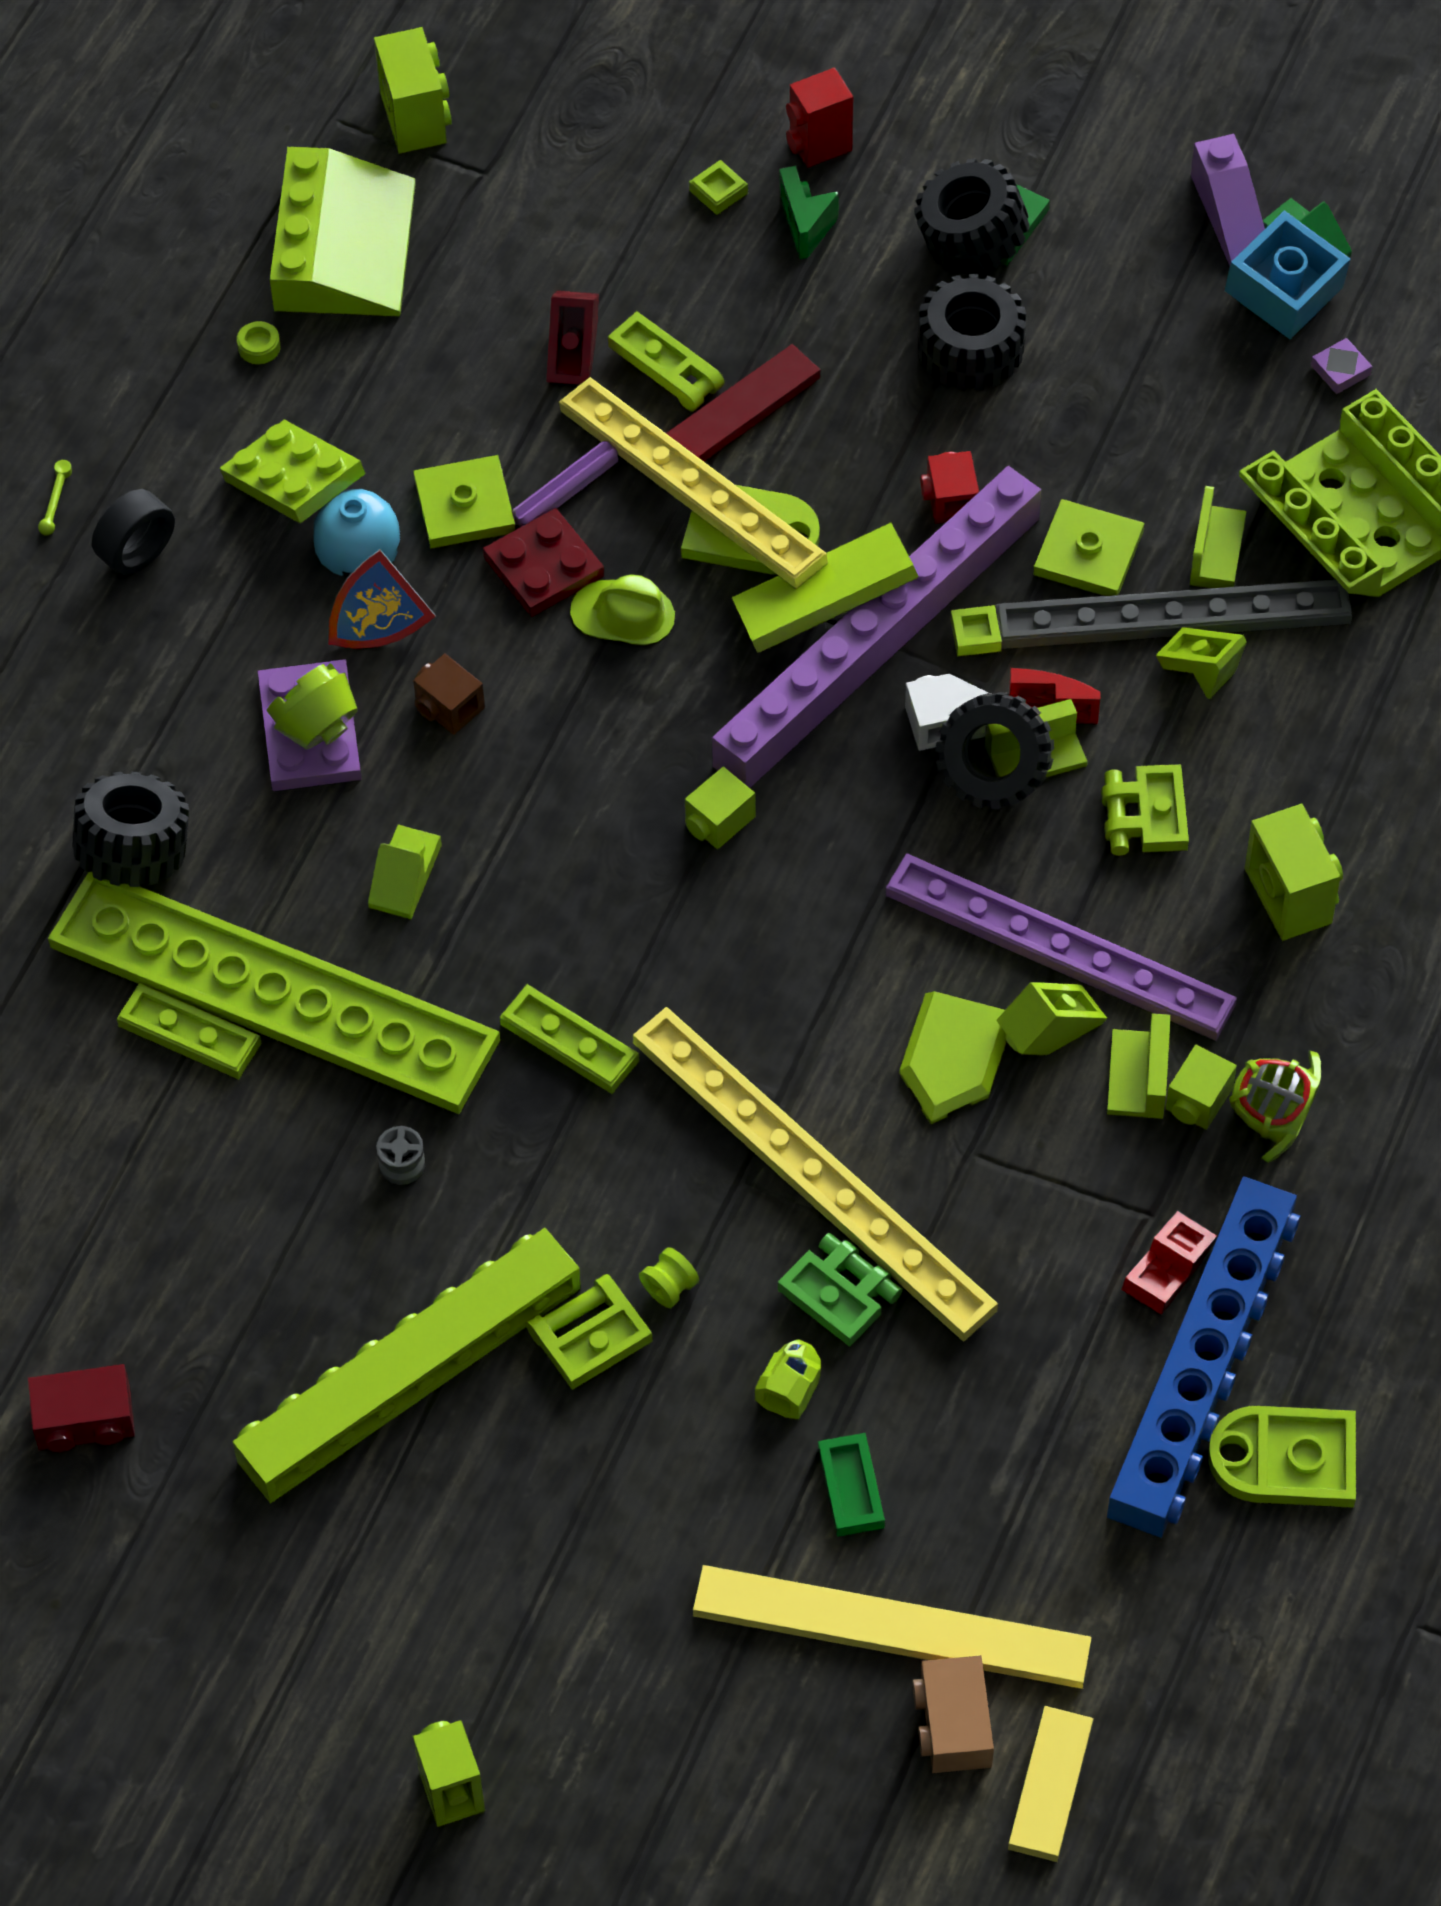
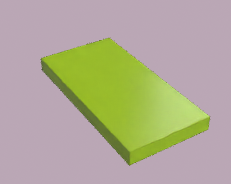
M892 523L827 552L828 563L797 589L780 576H776L732 597L757 653L917 579L919 576Z

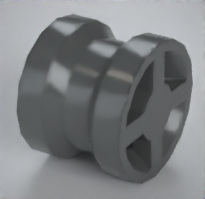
M396 1126L384 1131L376 1145L381 1174L389 1182L398 1185L410 1184L416 1181L423 1174L425 1168L422 1138L418 1132L405 1126Z

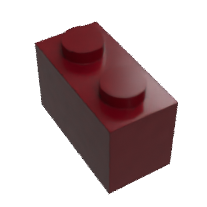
M124 1364L28 1378L32 1427L39 1450L48 1449L53 1452H63L72 1449L75 1445L94 1442L101 1445H111L122 1441L123 1438L135 1437L130 1384Z

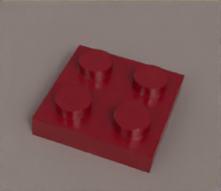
M557 508L550 510L483 548L486 562L531 617L578 592L587 584L604 577V566Z

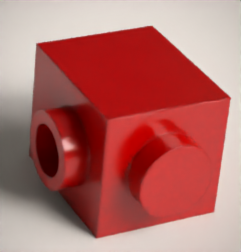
M971 451L958 453L944 452L939 455L928 456L927 474L920 475V487L923 501H931L935 524L946 523L979 493Z

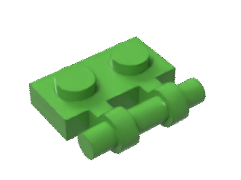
M828 1233L823 1237L818 1247L829 1256L823 1261L808 1250L778 1281V1291L850 1347L881 1315V1306L871 1298L880 1295L890 1304H893L901 1296L903 1289L890 1280L891 1274L880 1265L872 1266L858 1255L859 1249L848 1240L842 1242L833 1234ZM847 1269L861 1282L855 1286L839 1273Z

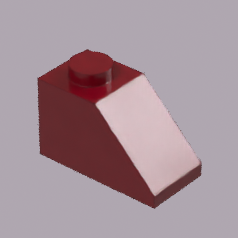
M556 291L551 296L546 382L580 385L591 377L597 337L599 294Z

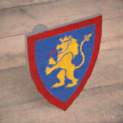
M379 549L347 577L338 592L329 618L328 645L353 649L380 647L402 640L419 630L436 615Z

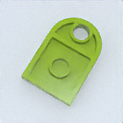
M736 485L797 532L806 534L809 537L808 540L819 546V521L813 509L806 502L784 493ZM691 511L681 546V558L760 573L776 574L694 511Z
M1248 1406L1234 1410L1220 1420L1212 1433L1208 1451L1211 1473L1226 1492L1244 1501L1354 1507L1356 1501V1411L1271 1406ZM1237 1444L1245 1450L1247 1456L1241 1461L1231 1462L1224 1459L1219 1450L1224 1445Z

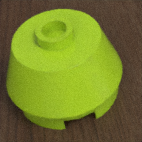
M330 663L327 666L321 664L296 681L298 684L285 695L286 702L278 696L266 710L276 723L274 729L306 750L318 745L322 741L328 745L339 738L348 729L345 724L358 710L346 674H339Z

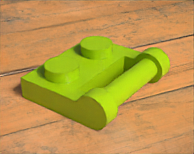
M608 1274L596 1279L594 1287L544 1317L536 1315L525 1323L533 1340L538 1346L542 1347L572 1390L653 1342L652 1332ZM605 1303L610 1306L561 1337L557 1338L554 1332L599 1305Z

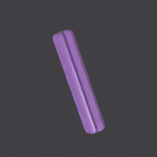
M608 441L599 443L516 506L512 511L515 523L522 527L550 510L558 508L618 462L616 448Z

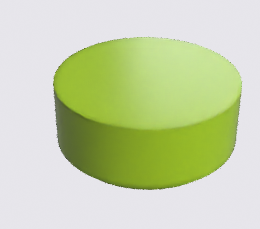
M251 322L243 326L237 335L239 354L249 363H268L275 359L280 352L279 333L273 325L267 322Z

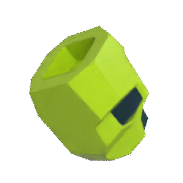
M798 1339L785 1344L777 1353H774L756 1385L755 1401L765 1409L786 1418L799 1419L805 1411L820 1379L821 1359L813 1346Z

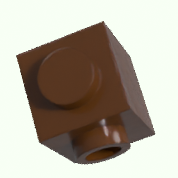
M446 653L434 663H428L423 666L413 680L417 710L427 720H436L453 735L485 708L483 683Z

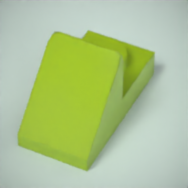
M1182 627L1156 654V657L1163 669L1193 673L1205 696L1210 699L1236 672L1247 641L1243 635Z
M398 825L390 845L381 843L378 849L368 907L412 919L442 846L441 836Z

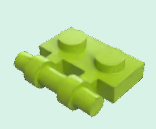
M1181 764L1136 766V782H1123L1122 772L1119 770L1105 772V785L1101 789L1102 804L1107 807L1108 820L1104 823L1106 839L1110 841L1112 854L1118 856L1127 854L1129 852L1128 839L1131 837H1141L1142 852L1188 851L1189 837ZM1138 802L1139 816H1126L1125 805Z

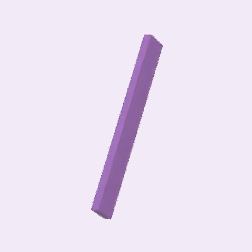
M906 853L886 887L887 897L1153 1014L1171 1015L1170 1021L1217 1041L1236 1006L1237 997L910 854Z

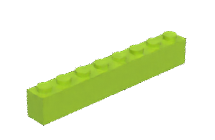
M543 1228L533 1236L531 1234L523 1236L514 1243L510 1252L495 1262L487 1261L479 1266L473 1273L472 1278L459 1287H450L441 1292L433 1304L418 1315L413 1313L403 1318L396 1325L395 1330L380 1341L373 1340L365 1344L357 1352L355 1358L340 1368L333 1367L324 1372L316 1384L301 1395L293 1394L286 1398L278 1406L277 1411L261 1422L254 1421L245 1426L237 1438L232 1441L238 1464L271 1504L526 1327V1321L536 1315L543 1316L581 1289L579 1266L546 1228Z

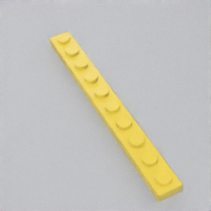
M665 1007L633 1034V1044L873 1261L887 1270L893 1279L963 1342L997 1312L998 1303L668 1007Z

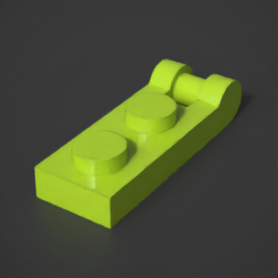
M638 311L608 336L609 348L675 395L682 406L691 412L696 411L704 404V397L708 393H716L725 384L723 376L716 368ZM690 375L698 379L694 384L686 380Z

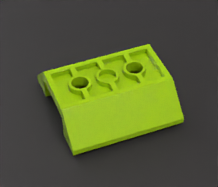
M1377 389L1342 409L1338 431L1285 462L1273 450L1239 471V477L1348 593L1380 597L1441 559V456ZM1325 479H1335L1343 486L1338 489L1325 488L1320 482ZM1381 536L1391 537L1397 542V545L1393 547L1380 546L1376 543L1375 539Z

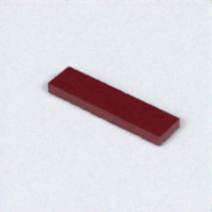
M791 344L666 434L699 459L705 461L819 380L821 369Z

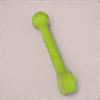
M67 460L57 461L54 465L57 477L45 518L38 524L39 532L45 536L51 535L55 531L53 519L64 480L72 474L71 463Z

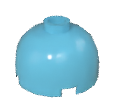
M363 489L344 490L320 508L314 519L313 537L315 553L322 565L334 574L343 576L342 571L352 573L362 562L379 549L392 563L398 553L397 547L400 543L399 522L390 504L374 492Z

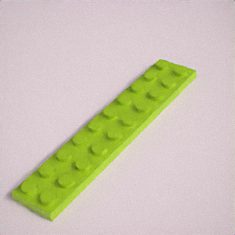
M88 872L48 937L50 948L135 983L144 984L189 1005L457 1114H460L500 1042V1032L142 887H129V884L112 885L106 879L100 881L93 877V872Z

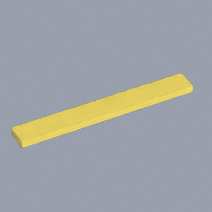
M591 377L559 401L560 410L563 414L599 441H608L616 448L619 456L796 589L828 563L826 552Z
M706 1565L702 1567L693 1607L694 1617L925 1660L982 1655L984 1671L1083 1689L1092 1638L1085 1635Z

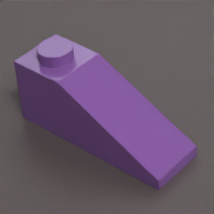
M1234 134L1194 143L1191 167L1192 180L1229 266L1231 261L1265 229L1249 168Z

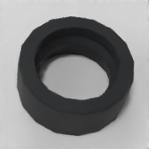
M144 489L130 491L118 498L101 516L92 534L91 546L95 554L115 572L122 575L136 573L155 560L168 544L174 531V514L169 507L150 491Z

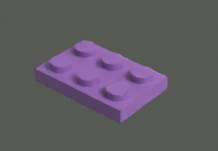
M346 659L258 671L273 791L362 780L354 717L345 724L348 727L346 732L328 745L322 741L318 745L306 750L274 729L276 723L266 711L278 696L286 702L287 700L284 697L298 684L296 681L321 664L327 666L331 663L339 674H346L349 683Z

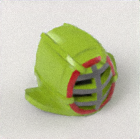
M1309 1050V1069L1300 1066V1062L1294 1059L1291 1062L1280 1059H1251L1245 1062V1068L1240 1072L1235 1081L1232 1096L1229 1098L1231 1107L1248 1127L1261 1135V1138L1269 1139L1276 1143L1261 1158L1267 1163L1280 1157L1291 1147L1299 1135L1321 1081V1061L1317 1052Z

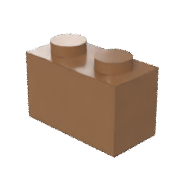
M982 1655L922 1661L921 1679L913 1680L915 1709H924L926 1726H918L921 1757L930 1756L932 1773L992 1768L994 1746Z

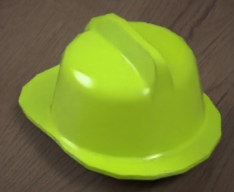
M627 575L617 580H599L587 584L576 593L571 602L570 616L574 625L586 635L634 645H649L661 641L670 633L674 626L675 611L671 601L650 579L640 575Z

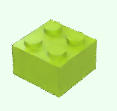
M423 27L374 37L379 91L398 153L447 143L445 126L452 125L448 102L447 100L443 101V99L449 98V88L445 74H438L435 68L440 66L435 43H427Z
M1302 803L1252 820L1244 868L1282 941L1332 924L1335 905L1339 903V883L1343 880V871L1335 854L1329 855L1323 844L1324 836L1319 822L1316 818L1310 819Z

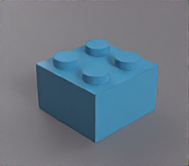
M1284 210L1231 261L1224 291L1287 338L1291 339L1343 288L1350 258Z

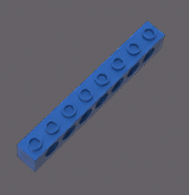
M1243 1176L1110 1495L1107 1518L1160 1538L1163 1537L1168 1522L1175 1525L1178 1523L1186 1501V1497L1180 1495L1185 1481L1194 1483L1203 1459L1202 1455L1197 1454L1202 1440L1210 1442L1212 1433L1218 1424L1220 1415L1213 1413L1218 1399L1227 1401L1236 1378V1374L1231 1373L1230 1370L1235 1359L1243 1361L1247 1354L1253 1334L1246 1332L1251 1319L1260 1321L1269 1297V1294L1264 1293L1263 1289L1267 1279L1276 1281L1285 1258L1284 1254L1279 1253L1283 1240L1292 1242L1301 1218V1215L1294 1213L1297 1195ZM1252 1233L1261 1234L1266 1240L1254 1241L1248 1238L1247 1235ZM1241 1272L1248 1275L1250 1279L1240 1281L1234 1279L1230 1274ZM1217 1312H1227L1234 1319L1221 1320L1214 1316V1314ZM1200 1352H1211L1218 1359L1207 1361L1200 1358L1197 1354ZM1194 1392L1200 1395L1202 1399L1188 1401L1180 1394ZM1169 1432H1176L1181 1434L1185 1440L1172 1442L1163 1435ZM1152 1473H1160L1166 1476L1168 1481L1165 1483H1154L1146 1476Z

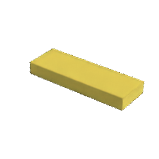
M1044 1706L1008 1850L1058 1862L1093 1718Z

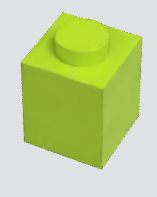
M724 766L685 798V823L688 830L701 841L707 840L717 850L756 817L755 792Z
M1195 1045L1169 1085L1166 1110L1172 1112L1178 1120L1185 1124H1196L1207 1130L1234 1087L1237 1065Z

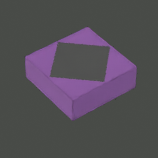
M1347 338L1312 356L1311 366L1336 394L1371 375L1372 365Z

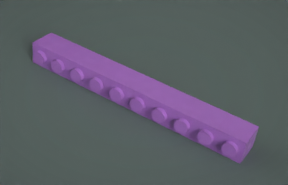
M1007 466L909 556L919 576L917 579L851 609L712 737L713 767L719 770L724 766L751 788L1039 520L1041 489L1010 466Z

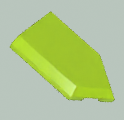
M935 991L925 993L899 1074L906 1086L916 1096L930 1124L948 1117V1113L969 1103L974 1105L989 1098L1007 1043L1005 1039L1006 1033L996 1021L1005 1011L1004 1009Z

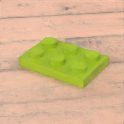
M286 420L270 427L263 436L247 448L238 451L231 460L219 468L225 482L300 524L366 474L359 459Z

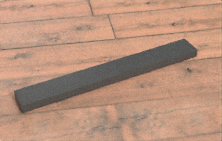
M1337 580L996 604V615L1002 640L1001 649L1174 637L1182 627L1229 633L1351 624L1352 619L1349 594Z

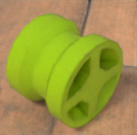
M669 1247L659 1255V1262L655 1266H647L639 1273V1279L646 1291L658 1303L667 1308H672L679 1301V1294L684 1289L691 1290L699 1283V1276L692 1264L678 1251Z

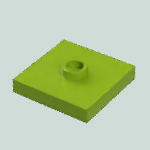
M498 455L413 471L430 549L506 535L516 530Z
M1061 499L1034 565L1033 575L1103 596L1119 595L1144 532V523Z

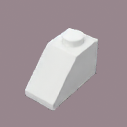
M951 674L940 676L927 675L915 681L907 682L905 709L918 750L936 747V742L941 737L939 731L942 724L949 719V715L965 702L988 692ZM986 725L979 728L972 736V739L985 737Z

